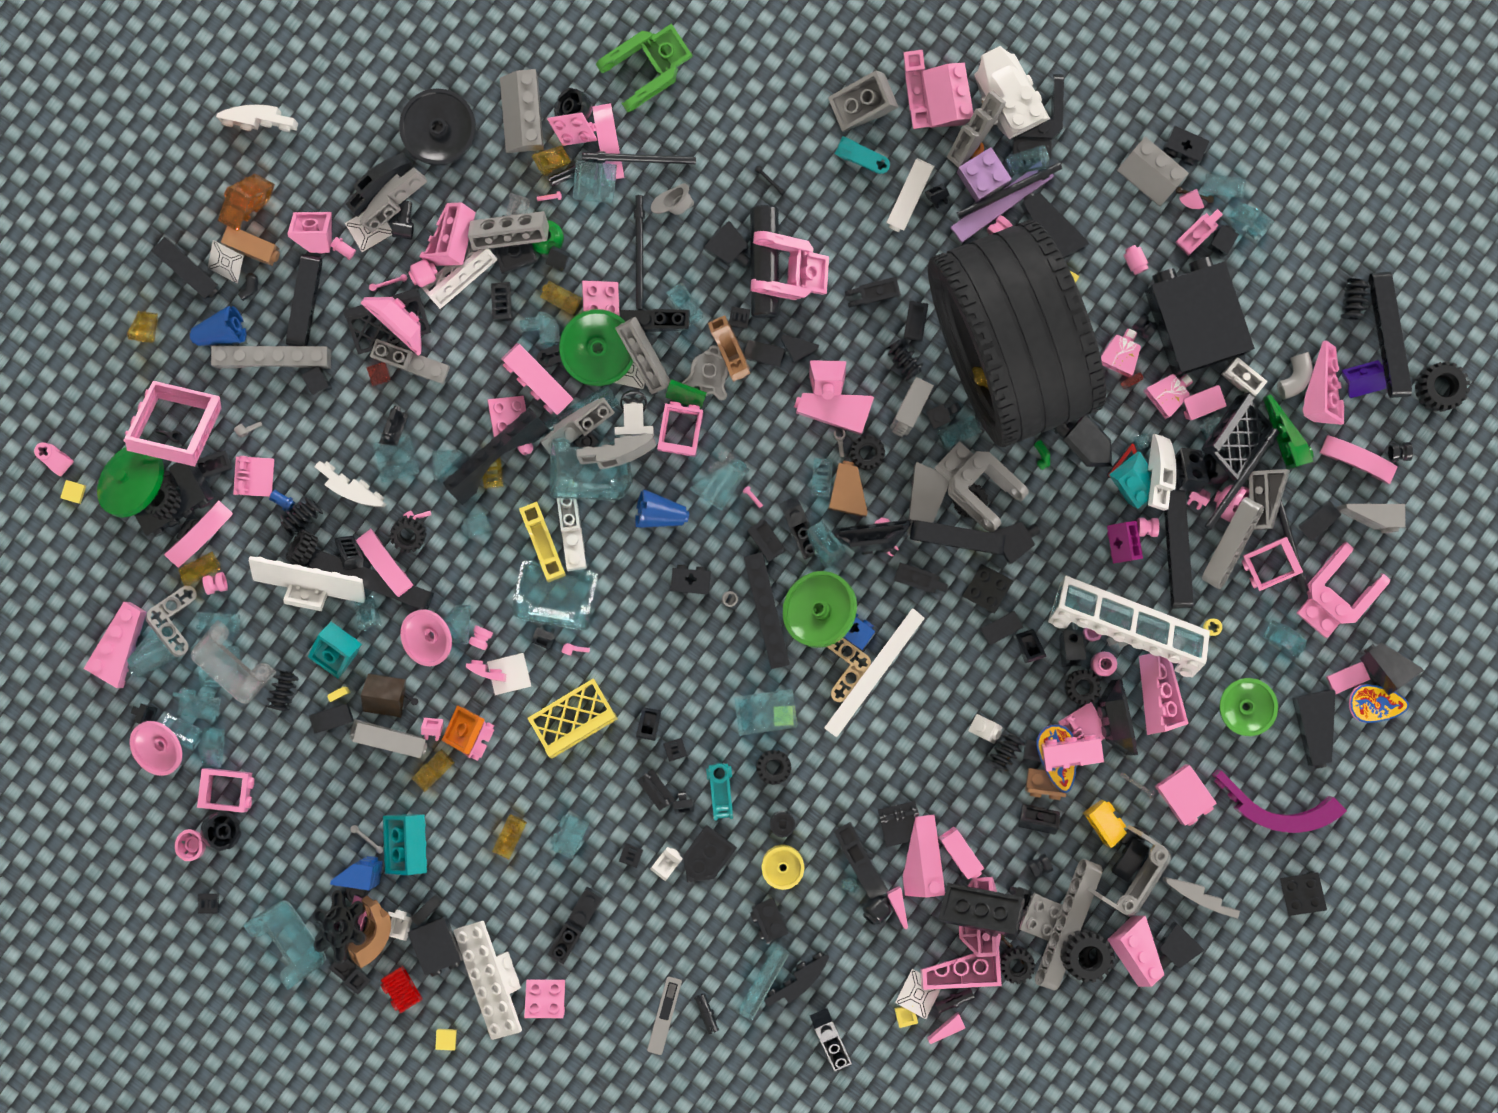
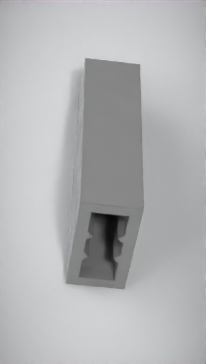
M918 462L915 464L913 471L908 520L933 523L948 489L949 482L937 470ZM911 526L907 530V535L909 536L911 532Z
M354 719L349 735L352 742L421 758V755L425 754L427 749L426 739L423 737Z

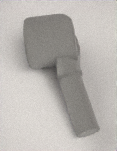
M260 421L246 428L243 424H239L234 428V431L239 437H245L251 430L261 427L262 423Z
M842 429V437L836 435V430L834 432V439L838 442L840 457H844V429Z

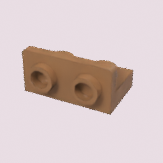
M1028 768L1025 791L1030 792V796L1041 797L1042 794L1049 795V799L1055 800L1066 797V793L1061 792L1053 784L1045 770Z

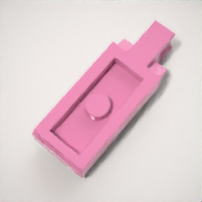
M1218 209L1211 216L1206 213L1175 243L1189 256L1217 229L1218 224L1216 221L1223 214Z

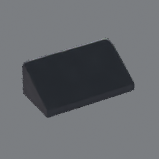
M1022 804L1018 827L1055 835L1059 829L1060 812Z

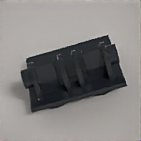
M981 564L962 597L995 614L1014 580Z
M912 801L878 809L886 847L910 842L914 819L919 816L916 802Z
M1310 871L1307 874L1280 878L1289 916L1327 911L1319 872L1314 873V871Z

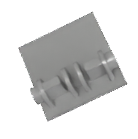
M1034 893L1033 896H1030L1029 907H1025L1027 911L1023 912L1025 916L1023 915L1021 922H1019V929L1049 941L1062 904Z

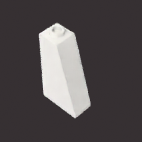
M918 158L915 160L888 218L889 228L900 232V229L905 230L935 166Z

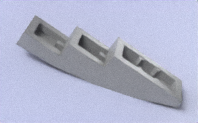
M994 91L988 93L981 108L975 109L968 125L962 126L947 156L958 168L965 164L973 155L1006 104Z
M1163 876L1165 883L1190 900L1215 912L1238 919L1239 910L1221 906L1222 899L1204 894V886Z

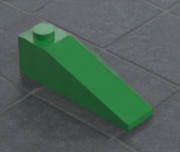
M1267 395L1263 397L1270 422L1273 425L1272 428L1280 432L1276 440L1286 469L1289 470L1313 462L1314 454L1312 448L1308 447L1305 439L1273 396Z

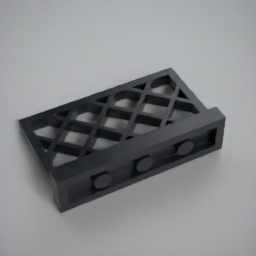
M418 288L389 296L395 300L398 298L406 304L405 309H407L409 303L417 301L419 310L416 315L419 316L421 312L422 318L419 317V319L424 322L426 330L421 331V335L431 333ZM363 305L343 310L358 355L372 351V345L376 341L380 330L390 334L387 343L395 344L402 342L393 332L383 329L382 322L380 326L370 322L373 314ZM361 319L366 322L361 332L354 328L352 320ZM368 323L378 328L374 338L364 334ZM363 335L372 341L368 348L361 350L359 341Z
M1251 393L1238 395L1201 448L1205 455L1211 454L1233 480H1238L1262 444L1263 439L1273 427L1252 402L1255 397ZM1248 408L1252 411V418H1248ZM1239 421H1243V431H1239ZM1248 421H1253L1254 431H1249ZM1258 421H1261L1265 426L1262 432H1259ZM1230 434L1234 435V445H1230ZM1239 434H1244L1245 445H1240ZM1249 434H1254V445H1250ZM1221 448L1225 449V458H1222L1218 453ZM1230 448H1235L1236 458H1231ZM1240 448H1245V458H1241ZM1231 461H1236V471L1232 469Z

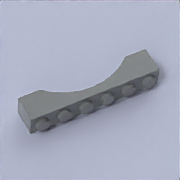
M211 346V365L215 368L273 366L314 369L318 366L321 369H331V349L327 346Z

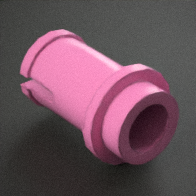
M336 237L330 245L333 251H338L348 260L356 253V250L343 242L342 238Z

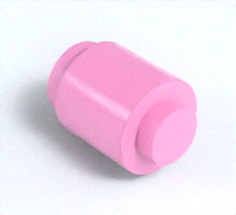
M1134 245L1125 250L1126 254L1123 256L1131 272L1133 271L1137 275L1149 269L1147 266L1148 261L1141 247L1137 248Z

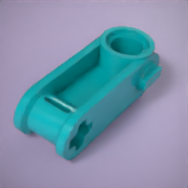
M842 136L834 153L840 158L856 163L877 174H885L890 167V161L887 157ZM881 160L885 161L884 165L887 167L879 170L876 163H880Z
M728 763L709 765V768H706L707 780H710L714 821H717L719 818L733 819L730 778H732L731 766H728ZM722 768L725 774L723 777L717 778L714 775V770Z

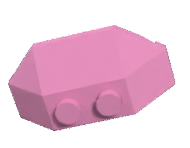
M364 297L361 304L417 356L421 354V323L415 313L412 311L409 313L404 308V303L398 298L396 300L393 297Z
M993 877L976 878L971 880L968 887L997 892ZM959 926V938L977 957L998 956L1001 934L993 937L984 930Z

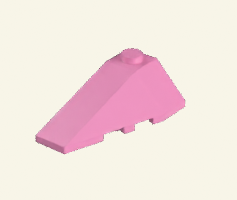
M1328 341L1322 342L1304 398L1303 413L1306 418L1313 422L1341 425L1344 424V401L1339 398L1338 389L1342 387L1341 382L1338 381L1336 372L1339 370L1336 347Z
M935 815L917 816L914 819L905 869L903 871L905 896L927 898L945 895Z

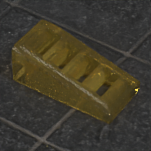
M501 457L494 462L497 463V466L489 467L487 470H497V474L487 475V471L484 474V489L504 487ZM498 477V481L488 482V478Z

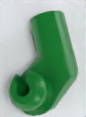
M1040 440L1034 444V447L1041 455V460L1037 461V466L1040 470H1044L1051 464L1050 452L1043 441Z

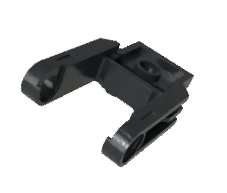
M1053 74L1054 89L1051 95V120H1047L1011 138L1013 140L1012 159H1051L1052 140L1063 129V74Z

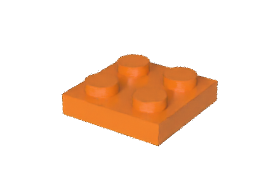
M457 705L442 741L469 755L485 719Z

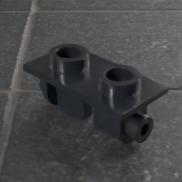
M399 406L391 408L379 444L398 446L409 413L402 412Z
M653 769L637 780L659 811L675 800Z

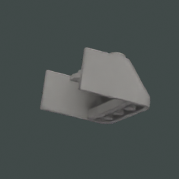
M1128 825L1127 828L1153 845L1149 852V857L1125 895L1120 897L1116 904L1090 887L1088 891L1126 916L1132 917L1139 912L1171 861V854L1164 846L1143 832Z

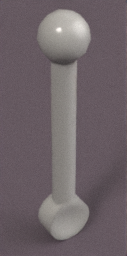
M353 825L350 828L352 833H357L373 846L378 854L383 852V847L377 846L359 831L357 825Z

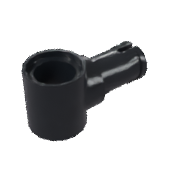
M402 201L399 217L393 221L392 237L412 240L414 223L410 219L412 202Z

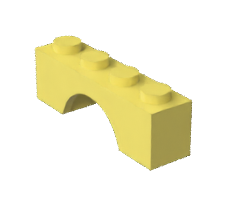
M535 502L519 508L547 582L549 583L566 576L538 503Z

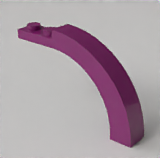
M1216 770L1212 774L1216 785L1221 789L1225 788L1229 792L1228 797L1233 802H1239L1234 807L1237 812L1251 822L1271 830L1288 833L1313 831L1334 822L1347 812L1334 797L1327 796L1315 807L1301 813L1288 815L1271 813L1253 803L1222 770Z

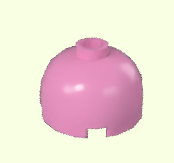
M1233 485L1225 487L1222 492H1217L1214 502H1217L1216 509ZM1241 487L1221 515L1222 519L1231 522L1241 501L1245 497H1249L1248 488Z

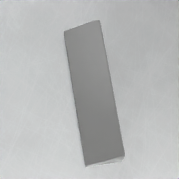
M633 317L615 327L650 393L654 394L666 389L670 379L637 318Z

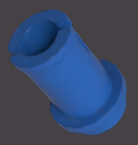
M276 489L269 496V500L281 506L283 511H290L295 504L292 497L288 498Z

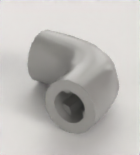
M1309 352L1290 358L1293 366L1292 376L1277 382L1278 393L1283 400L1303 392L1309 384L1313 373Z

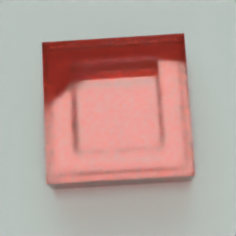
M381 362L366 367L372 386L391 381L386 363Z
M1140 372L1120 384L1123 389H1127L1142 381L1143 376Z

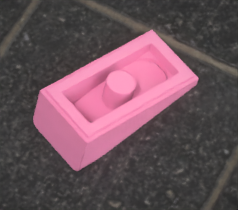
M898 886L888 891L887 896L903 928L907 929L908 924L902 890Z
M956 1012L928 1036L929 1043H935L965 1029L959 1013Z

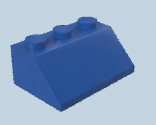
M367 856V858L359 860L332 879L330 885L371 890L380 884L383 861H379L378 857Z

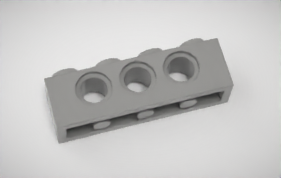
M544 211L472 220L469 225L468 238L473 250L547 241L549 224Z

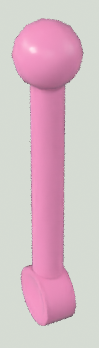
M402 274L399 278L377 285L370 284L369 289L375 292L377 288L399 281L405 282L407 281V275Z

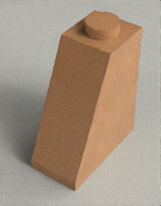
M227 225L221 240L223 245L239 254L273 266L274 262H277L280 256V248L275 244Z
M843 461L837 467L829 509L866 517L868 512L858 467L854 466L853 462Z

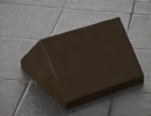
M368 674L361 692L363 712L401 718L406 679Z

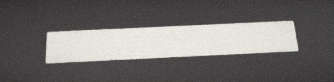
M912 609L824 727L835 737L840 734L924 620V617L916 610Z

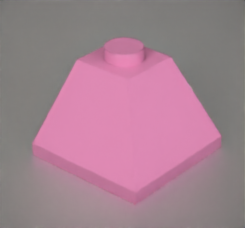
M293 212L288 237L310 253H329L332 243V213Z

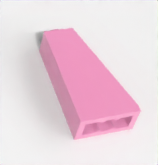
M802 393L801 398L797 397L794 408H797L796 413L861 435L874 397L834 395L832 399L827 400L822 395Z

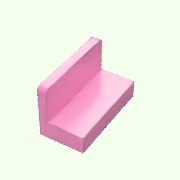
M1219 385L1183 399L1186 407L1184 415L1188 420H1194L1227 406Z

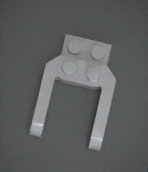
M960 441L935 467L949 482L948 495L989 532H995L1001 525V521L992 510L968 489L983 472L1015 499L1022 501L1028 495L1027 487L990 452L976 451L973 454Z

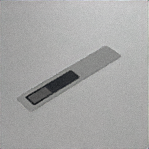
M667 977L647 1049L648 1052L658 1055L663 1053L682 983L680 979Z

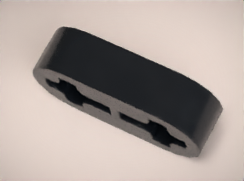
M559 344L538 353L537 361L542 367L549 368L562 363L560 355L556 356V353H559ZM544 354L547 356L554 355V357L548 359L549 363L541 362Z

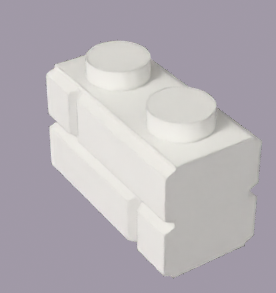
M1238 357L1232 360L1221 374L1240 391H1244V394L1251 393L1254 397L1267 383L1263 377Z

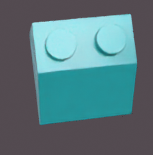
M1138 451L1109 474L1127 503L1137 509L1149 500L1152 472L1148 471V463Z
M330 622L318 634L308 658L339 679L356 657L362 643L333 622Z

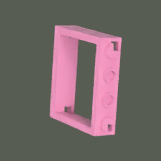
M153 381L149 390L146 389L143 402H140L138 405L136 416L132 417L129 431L125 432L124 442L126 443L127 451L195 467L221 411L220 396ZM158 398L205 409L187 450L139 439Z

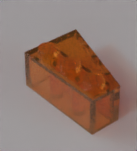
M253 174L232 186H228L224 193L225 200L218 221L239 231L244 220L248 222L251 219L249 215L253 211L257 213L270 200L275 184L257 174Z

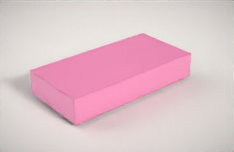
M1363 662L1326 676L1331 690H1335L1336 694L1371 680Z

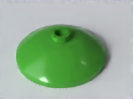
M1243 678L1234 681L1224 690L1220 698L1219 710L1223 722L1230 730L1243 736H1256L1264 733L1273 725L1278 713V702L1275 693L1266 683L1258 679ZM1245 703L1248 704L1247 710L1243 709V704Z

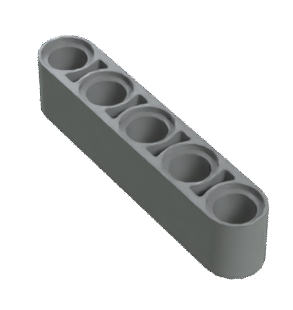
M1248 497L1241 501L1203 573V581L1217 589H1221L1224 586L1263 513V505Z

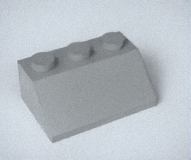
M1147 137L1142 139L1117 169L1122 176L1159 207L1189 174Z

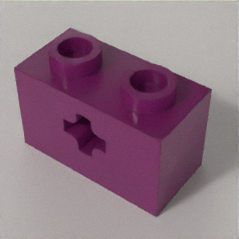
M1137 521L1107 526V536L1110 542L1113 564L1143 559Z

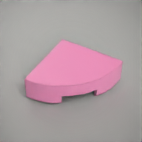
M1197 189L1179 197L1180 201L1188 208H1204Z

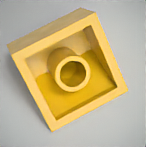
M1100 800L1085 810L1083 814L1104 845L1112 848L1127 834L1124 830L1126 825L1120 817L1116 818L1113 813L1115 809L1109 801L1106 803L1104 800Z

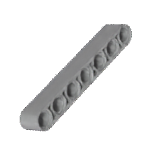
M1082 859L1078 863L1035 976L1037 985L1054 991L1059 988L1066 970L1063 966L1064 962L1061 961L1060 957L1063 956L1060 952L1061 948H1065L1063 942L1064 940L1069 941L1068 936L1070 934L1074 936L1075 931H1081L1094 894L1089 892L1088 888L1090 887L1096 891L1103 870L1101 865L1086 859Z

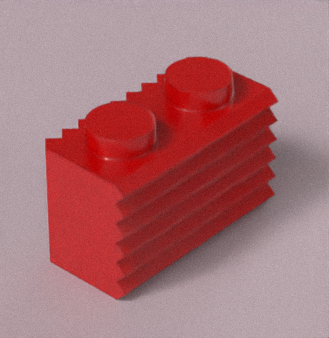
M404 966L381 979V988L385 994L389 993L392 999L390 1002L395 1011L399 1010L402 1013L423 999Z

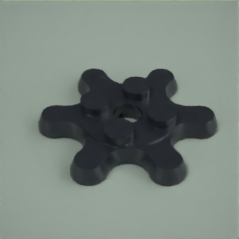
M336 890L331 897L332 906L330 910L324 911L318 908L313 913V920L322 927L321 935L314 942V949L317 952H322L331 946L334 951V961L341 964L348 958L347 949L351 942L355 945H362L366 942L367 936L364 932L360 931V925L358 924L359 917L365 912V905L360 901H355L350 907H347L345 894L340 890ZM340 922H343L342 932L339 931Z

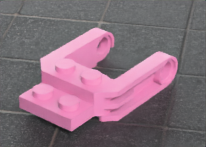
M767 231L754 232V244L790 252L787 284L752 279L750 287L752 292L790 300L805 298L809 293L827 294L829 256L813 253V247L806 240Z
M1344 542L1307 584L1309 589L1307 591L1308 600L1296 613L1324 638H1328L1339 624L1356 623L1390 582V579L1381 573V576L1374 584L1368 586L1351 607L1331 588L1326 587L1325 583L1354 550L1347 542Z

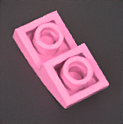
M471 660V664L466 663V668L477 675L491 680L506 682V674L502 673L500 669H490L489 673L487 672L488 665H484L483 661Z

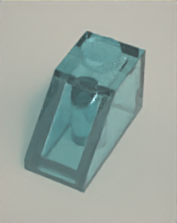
M822 520L806 531L815 555L826 568L842 559L845 552L844 546Z

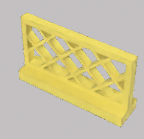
M594 678L528 717L547 755L552 759L618 719ZM591 685L596 690L594 698L584 696L586 688ZM573 696L580 697L578 708L568 706L569 698ZM583 698L593 701L591 711L581 709ZM596 702L604 703L607 710L601 714L595 713ZM554 707H564L561 718L551 716ZM567 708L577 711L574 721L564 719ZM580 712L590 714L588 722L584 724L577 722ZM540 716L547 717L545 728L538 727L534 720ZM550 718L560 720L558 731L548 729ZM563 721L573 724L572 730L568 734L561 732ZM546 732L556 733L555 741L548 745L545 741Z

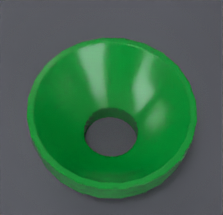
M547 220L551 238L547 241L532 243L534 250L539 254L549 255L552 246L560 249L563 245V231L553 221Z

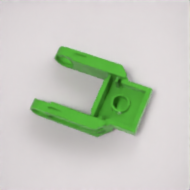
M672 23L656 34L647 31L639 32L597 61L596 66L601 73H605L643 48L644 53L660 75L637 90L635 95L624 103H621L626 112L633 111L675 83L677 67L693 57Z

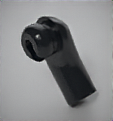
M248 273L245 276L246 288L238 293L243 301L258 290V278L254 273Z
M193 519L184 522L176 538L180 540L199 520Z
M1134 827L1148 836V832L1143 827ZM1127 829V834L1120 842L1126 846L1133 837L1140 840L1144 839Z

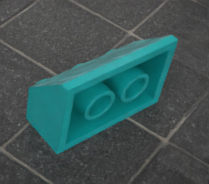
M424 814L383 816L385 874L414 875L427 873L426 822Z

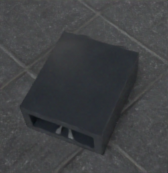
M443 916L408 932L425 976L431 974V977L442 973L441 969L446 967L453 969L459 966V962L463 960L447 916Z

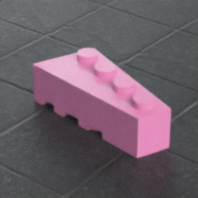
M516 343L501 358L505 369L509 373L514 372L518 376L516 380L523 387L527 385L532 390L530 394L537 401L541 399L545 403L543 407L550 414L554 412L558 415L573 400L519 343Z
M123 602L84 669L115 688H124L127 672H129L132 655L135 652L138 636H140L147 612L131 602Z
M1151 653L1139 656L1147 735L1166 732L1187 725L1188 720L1172 662L1167 658L1154 656Z

